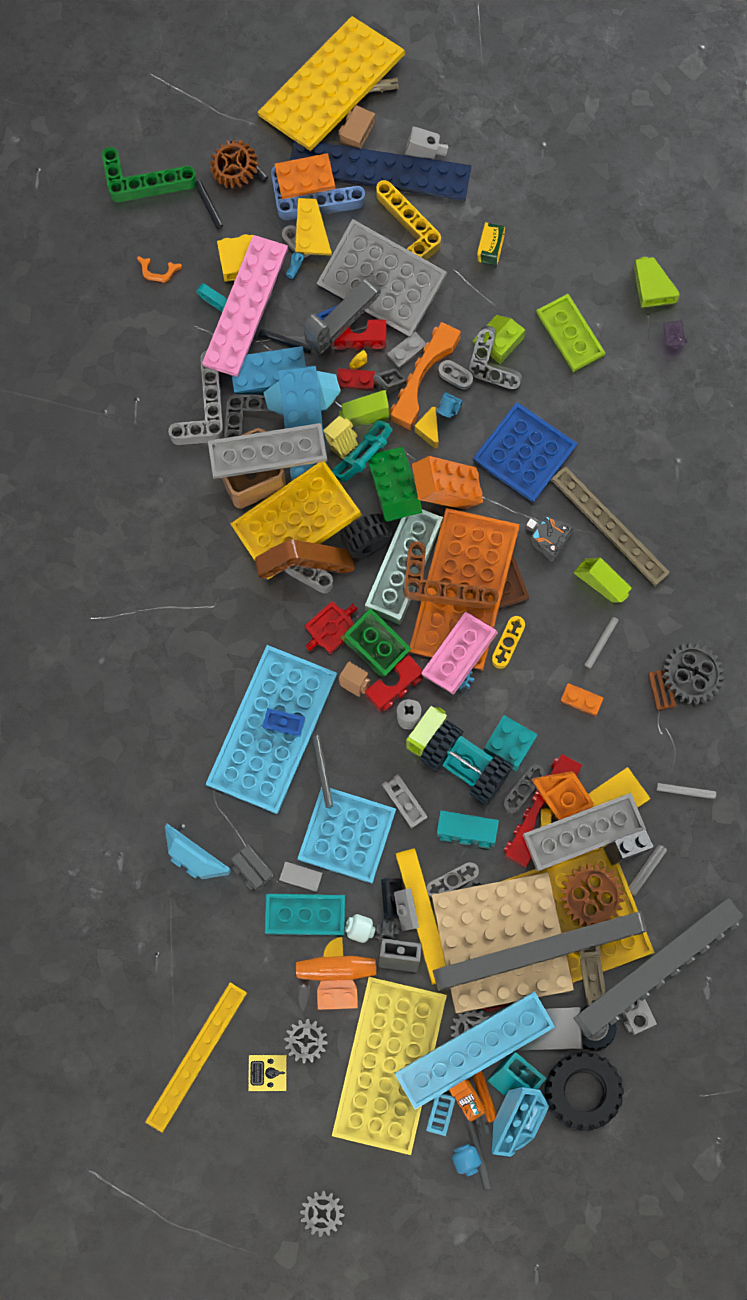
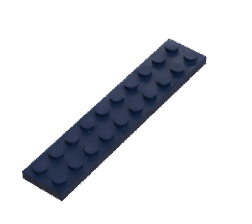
M295 140L293 142L290 161L328 153L334 181L376 187L380 181L386 180L398 191L466 201L472 165L319 142L312 151H309Z

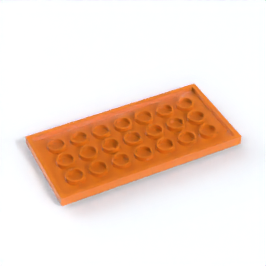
M446 508L427 580L493 588L497 591L499 598L491 609L421 601L410 643V654L432 658L465 612L494 629L520 524ZM428 588V589H427V592H428L430 595H435V594H436V590H435V589H433V588ZM446 591L448 597H455L453 591ZM472 593L465 594L467 599H474V595ZM484 596L487 602H493L492 596ZM489 646L473 667L474 669L484 670Z

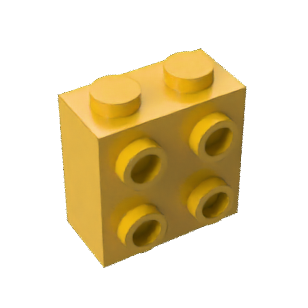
M244 234L237 238H223L217 241L224 282L236 280L253 235Z

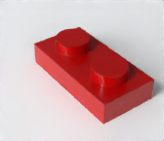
M338 368L337 381L339 388L373 391L375 371Z

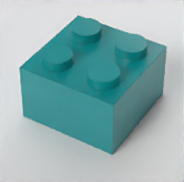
M503 715L485 745L484 752L493 758L498 754L514 765L512 769L517 772L536 741L538 734Z

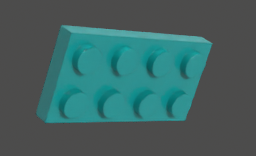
M266 894L265 934L344 936L345 895Z

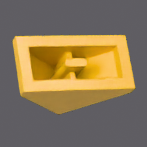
M431 407L415 425V433L434 449L438 448L436 407Z

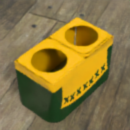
M485 222L477 252L478 262L498 265L505 236L503 235L505 234V226Z

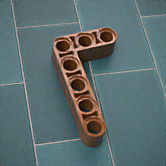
M299 540L285 541L255 557L259 578L272 577L293 565L336 573H348L355 569L353 558L347 549Z
M419 541L413 542L409 546L403 594L407 599L481 609H491L495 606L499 596L493 588L424 580L426 547ZM413 549H418V550H420L421 555H419V556L414 555V554L412 553V550H413ZM416 567L419 573L412 574L410 568ZM408 586H415L417 592H410ZM428 588H433V589H435V590H436V594H435V595H430V594L427 592V589H428ZM446 591H453L455 597H448ZM472 593L474 595V599H467L465 594ZM484 596H492L493 602H487Z

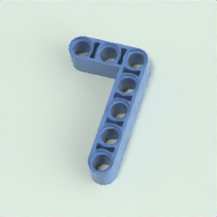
M275 166L271 170L277 212L282 220L297 219L298 198L317 199V203L325 202L323 205L318 204L321 215L360 209L365 204V191L360 186L282 199L281 194H279L280 188ZM360 196L361 198L354 199L353 197ZM336 199H342L343 201L337 202V201H335V200H336Z

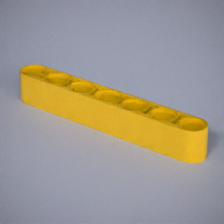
M415 848L396 853V858L405 889L411 888L419 925V928H416L420 944H422L421 948L433 985L436 984L433 970L445 967L446 965L418 857Z

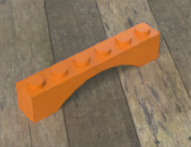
M443 322L440 323L439 327L434 328L431 342H427L424 346L422 358L419 357L417 359L414 373L409 374L406 383H408L406 388L401 389L397 404H393L389 412L391 414V422L410 431L419 416L417 394L422 378L436 362L451 355L461 339L460 330Z

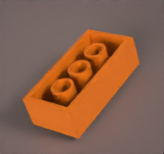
M432 456L412 464L418 500L468 510L483 503L477 467Z

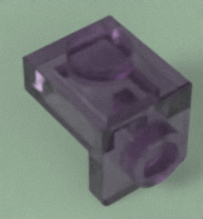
M682 320L663 323L666 345L672 346V349L681 348L684 343H688L687 339H685Z

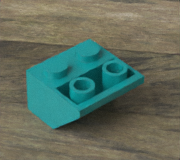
M514 1051L506 1056L487 1081L506 1096L508 1090L521 1087L538 1090L547 1078Z

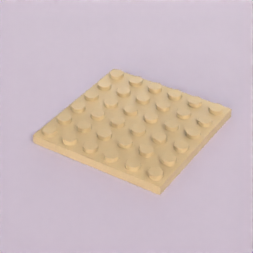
M548 873L431 895L446 966L561 934ZM566 955L450 988L455 1014L513 1003L535 991L539 998L574 990Z

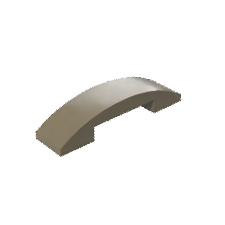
M599 946L579 951L587 1006L606 993Z

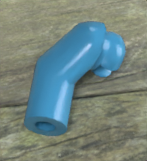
M294 252L291 255L290 267L285 274L288 278L293 279L304 259L302 253Z

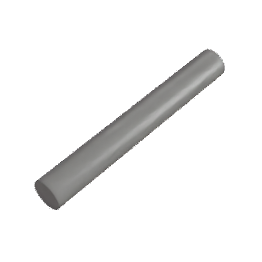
M611 618L584 664L587 668H592L619 621L617 618Z
M657 784V791L711 799L716 798V791Z

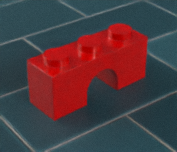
M368 320L367 329L359 334L352 332L349 326L331 344V348L338 350L345 348H354L356 350L363 348L375 350L386 348V320Z
M408 655L394 666V672L400 678L395 686H387L379 679L365 690V696L379 712L387 711L394 705L393 701L398 697L400 699L409 692L408 689L414 685L416 687L423 681L421 674L423 670Z

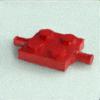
M333 601L304 625V628L313 638L305 645V648L310 652L315 646L319 645L331 655L344 643L340 637L354 624L350 616L358 608L352 603L344 611Z

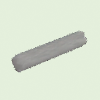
M662 845L656 847L629 885L632 896H636L667 852V849Z

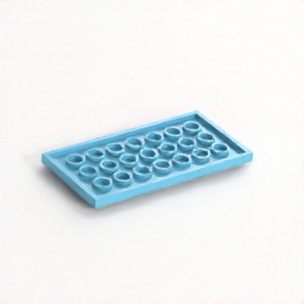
M267 645L211 770L206 786L278 815L338 673ZM267 708L305 717L301 737L264 729L262 726Z

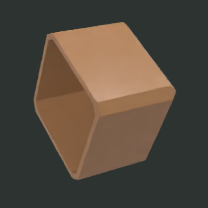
M256 428L243 435L265 432V430ZM283 468L256 472V477L252 480L247 479L246 474L221 478L234 506L240 509L271 496L286 485Z

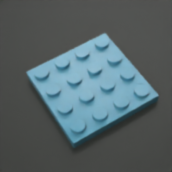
M321 787L298 860L373 884L396 808L330 788L333 807L326 808Z

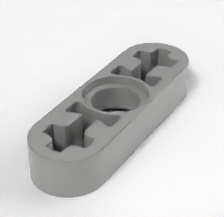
M468 862L431 881L426 888L429 898L432 899L431 895L435 894L430 893L432 890L431 886L434 885L436 888L441 886L442 883L440 881L442 880L448 890L444 891L443 887L439 890V893L457 890L468 884L471 880L476 879L479 874L478 866ZM467 867L470 869L474 868V876L471 877L468 874L463 877L466 881L462 882L461 876L457 872L461 871L462 875L466 873ZM449 876H456L458 878L456 886L448 885L447 878Z

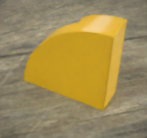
M364 350L352 359L349 364L350 369L357 370L368 362L367 354Z
M342 937L332 940L326 946L323 957L343 956Z

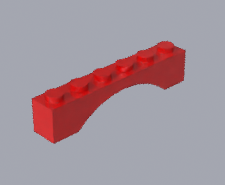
M561 754L560 758L555 757L551 765L553 770L550 775L572 771L577 776L582 768V764ZM538 790L532 798V801H534L532 808L527 807L522 816L525 818L523 824H518L513 832L516 835L513 842L508 841L503 850L506 852V859L526 869L531 860V855L523 834L534 830L538 813L546 803Z

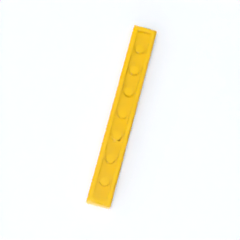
M231 982L229 983L145 1123L162 1133L164 1132L247 995V992Z

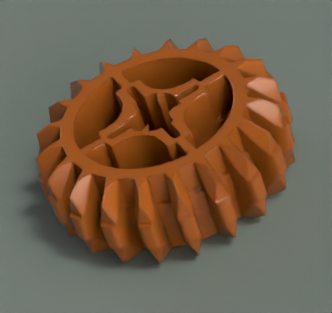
M233 139L230 144L226 140V145L220 144L221 148L214 150L216 155H211L213 161H210V166L212 167L210 171L220 185L224 184L227 188L231 185L235 189L236 184H238L242 188V183L248 184L247 179H253L252 173H257L255 167L258 166L256 161L258 157L254 154V149L250 148L248 143L244 144L242 140L237 143ZM245 156H247V163L244 168L242 164L245 161ZM224 160L226 164L223 167L224 170L221 171L222 162Z

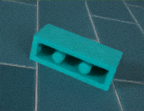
M441 810L436 837H440V840L451 842L453 839L459 840V843L464 845L476 843L479 844V847L490 848V846H495L499 820Z

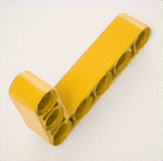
M380 181L376 186L377 200L417 240L407 250L416 254V251H422V254L416 255L428 260L441 247L440 233L389 181ZM393 203H400V205L394 206ZM406 215H411V216H413V217H411V218H406L405 216H406ZM422 227L424 230L420 231L417 228ZM430 240H436L437 242H435V243H430L429 241H430Z

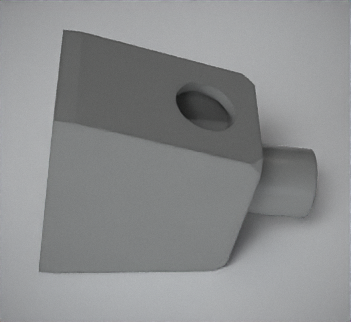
M412 126L406 143L405 155L434 159L436 154L446 156L448 145L439 143V134Z

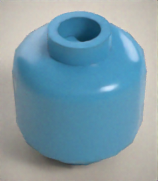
M469 1144L462 1145L456 1148L452 1155V1161L458 1173H466L467 1176L478 1172L477 1168L481 1165L482 1161L474 1146H469Z

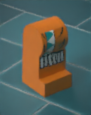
M464 1080L449 1089L470 1122L485 1114L484 1107L469 1080Z

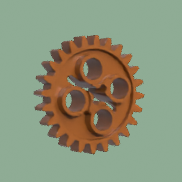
M589 863L586 866V870L581 865L579 866L580 872L573 869L572 873L574 876L566 875L569 882H562L566 889L560 890L561 893L565 894V897H561L560 900L566 902L562 908H568L565 915L572 914V922L578 919V926H581L583 922H585V926H590L591 923L597 924L598 922L611 920V915L618 917L615 910H622L623 908L618 904L625 901L619 898V895H623L625 892L619 891L618 888L623 884H616L619 877L612 878V870L606 873V866L599 870L598 864H595L592 869ZM592 876L596 877L599 881L596 888L590 885L589 880ZM581 881H584L591 893H596L594 898L603 907V911L599 909L594 899H588L590 893L582 886ZM576 888L581 889L583 892L581 899L574 897L573 892ZM603 893L610 895L611 900L608 904L603 903L601 900ZM588 904L592 905L595 909L594 914L591 916L585 911Z

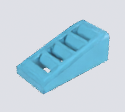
M446 1091L434 1098L426 1131L446 1136L456 1100L451 1092ZM439 1097L449 1099L450 1103L440 1101ZM437 1105L448 1108V1111L437 1109ZM434 1115H443L446 1116V1119L434 1117ZM433 1122L441 1123V1124H444V1127H443V1128H442V1127H438V1126L432 1125V1123H433Z

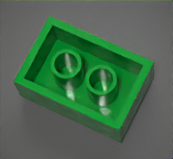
M371 608L365 611L340 637L380 678L386 676L411 650Z

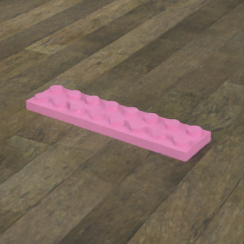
M253 235L202 362L204 367L238 377L287 254L288 245Z

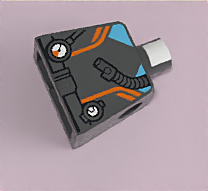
M545 516L541 523L531 518L525 527L533 532L530 540L531 544L552 562L558 556L574 530L572 526Z

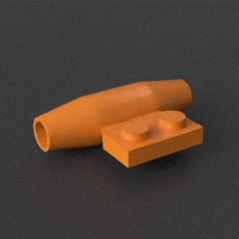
M331 956L296 962L297 978L321 981L317 988L318 1010L358 1008L357 986L353 980L376 975L375 958Z

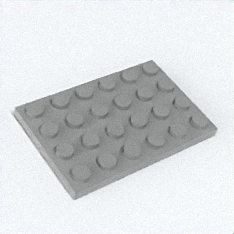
M352 219L316 284L345 299L363 280L368 279L381 290V293L365 312L379 320H386V324L411 337L448 273Z

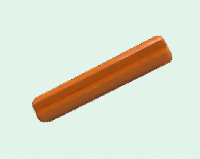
M481 1070L473 1075V1079L484 1107L487 1121L490 1123L494 1122L497 1114L483 1071Z

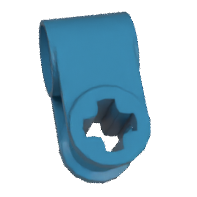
M447 392L443 393L436 412L451 418L457 415L463 400Z

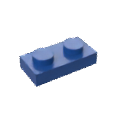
M267 708L262 727L301 737L305 717Z

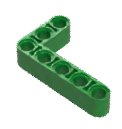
M107 147L102 152L109 194L115 202L166 194L195 187V182L197 181L194 168L190 166L123 177L118 151L113 147Z

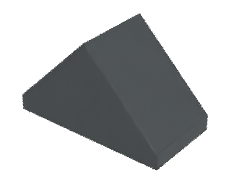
M396 368L374 375V387L378 392L386 390L387 398L406 383L405 377Z

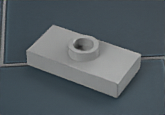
M411 888L394 892L402 932L419 928Z

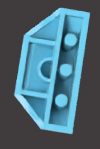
M316 371L322 412L328 410L340 394V388L336 374ZM278 381L263 393L268 410L283 416L280 383Z
M169 824L165 825L168 853L172 857L170 861L178 867L183 865L188 869L186 872L195 879L197 876L201 879L229 875L232 872L229 867Z
M523 1087L508 1090L493 1122L492 1154L511 1157L515 1154V1151L523 1148L535 1138L549 1108L540 1090Z

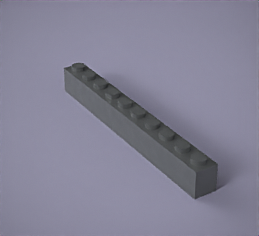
M728 897L573 1019L588 1038L593 1034L597 1037L605 1031L603 1026L607 1023L612 1025L621 1018L619 1016L621 1012L625 1011L628 1013L636 1006L634 1004L635 1001L639 998L643 1001L651 995L649 990L654 986L658 989L665 984L666 981L664 979L668 975L673 977L681 971L679 967L682 964L689 965L696 959L694 956L700 951L703 954L711 947L709 945L710 942L713 940L718 942L726 936L724 931L728 928L732 931L740 925L738 920L743 915Z

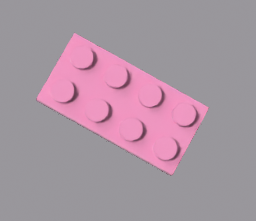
M465 612L421 673L422 676L454 695L498 634L497 630Z

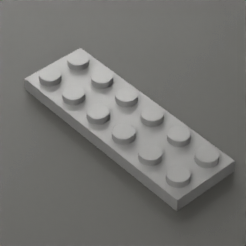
M321 423L208 441L214 479L327 461Z
M629 793L524 833L523 838L538 872L646 828L633 796Z

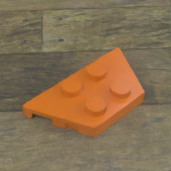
M572 771L532 779L533 784L557 821L590 809L594 805L576 774Z

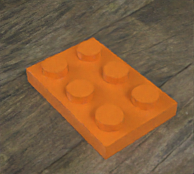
M328 153L275 164L282 199L335 189Z

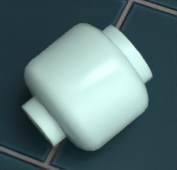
M355 914L353 917L348 918L345 932H347L348 938L365 943L369 938H373L375 927H373L372 919Z

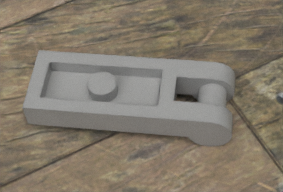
M398 774L394 775L393 779L389 782L385 781L381 784L411 829L428 819ZM398 785L400 789L394 793L392 788Z

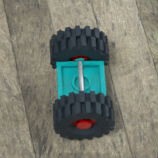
M446 720L429 741L420 757V761L435 771L441 766L451 771L471 785L473 788L470 795L486 806L501 788L514 765L498 754L494 758L462 737L464 733L462 729Z

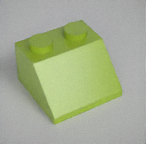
M496 315L486 326H491L496 331L491 357L501 364L522 342L525 337V329L511 318ZM489 332L485 333L484 343H487L490 337ZM478 335L472 341L474 344H476Z

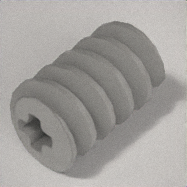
M406 699L399 703L397 707V721L402 728L414 729L421 720L422 709L418 701Z

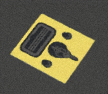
M249 1055V1091H286L287 1055Z

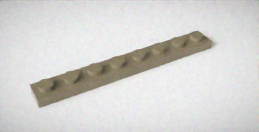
M566 466L552 477L551 481L655 587L670 574L650 551Z

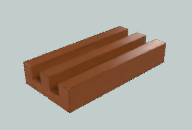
M660 670L648 673L656 710L676 707L673 691L668 692L671 704L667 702L661 676L666 672ZM656 676L658 678V683L664 705H660L654 677Z

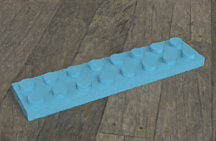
M533 991L394 1074L414 1109H417L460 1082L555 1028L537 994Z

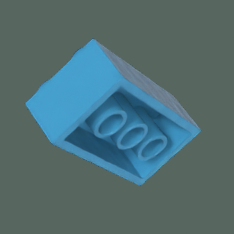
M303 346L246 355L238 377L232 375L234 393L264 395V391L279 381L278 370L306 367Z

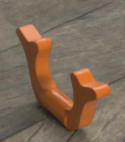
M137 257L138 262L142 265L143 276L146 280L166 283L177 270L182 269L181 264L169 262V269L166 274L150 273L147 269L151 259Z

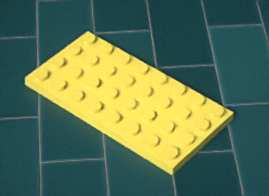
M372 977L368 978L332 1137L411 1155L422 1106L414 1109L394 1073L435 1049L447 995Z

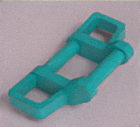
M377 420L371 429L364 435L362 442L332 470L337 480L344 483L358 472L361 473L365 469L368 460L378 449L382 450L386 446V440L393 430L388 423ZM381 428H384V430H383V432L381 433V435H378L377 437H375V435L377 434V432H378ZM368 445H371L360 459L355 460ZM347 467L350 468V469H349L348 471H346L344 474L340 475V473H341L345 468H347Z

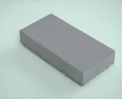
M285 861L279 881L317 893L323 873Z

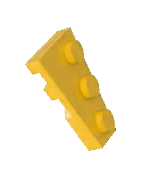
M298 198L295 253L332 256L317 199Z

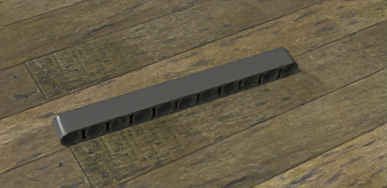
M642 911L441 967L433 970V975L438 991L639 935L648 930Z

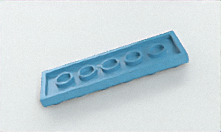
M316 365L278 370L285 429L321 423L323 432ZM317 463L290 467L291 481Z

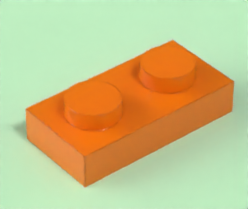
M568 683L560 702L596 716L604 697Z

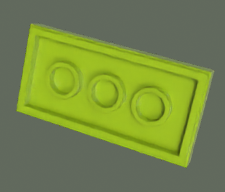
M569 294L536 310L538 317L573 372L605 356V351Z

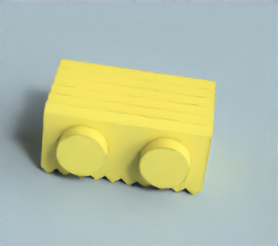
M338 416L323 432L331 450L344 459L347 454H350V451L355 449V446H358L356 440L358 436L351 429L353 424L347 418L343 419Z

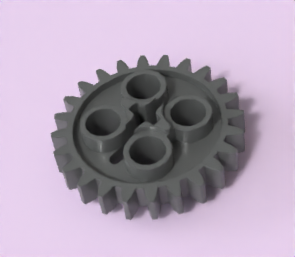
M689 642L686 647L684 644H681L679 649L675 647L673 653L670 652L667 655L669 659L666 658L664 660L666 665L662 667V670L666 673L662 675V678L667 679L664 685H670L668 692H675L674 698L679 695L680 702L687 699V704H690L694 700L695 705H697L700 700L702 703H705L707 698L711 700L714 697L713 694L716 695L719 692L718 689L723 686L720 682L725 679L720 674L725 670L719 669L722 662H716L718 655L712 656V649L707 652L706 645L700 649L699 643L692 647L691 642ZM684 658L690 659L692 664H687ZM702 666H706L709 673L704 672ZM677 674L682 675L685 681H680L677 678ZM695 683L701 684L702 689L696 688Z

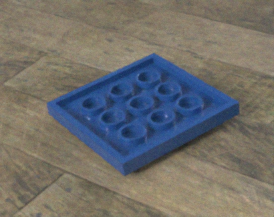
M516 402L474 456L473 462L534 503L552 477L555 476L577 447L578 443Z

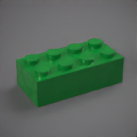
M403 447L375 453L368 460V468L385 522L422 513L421 501L418 500L416 484Z

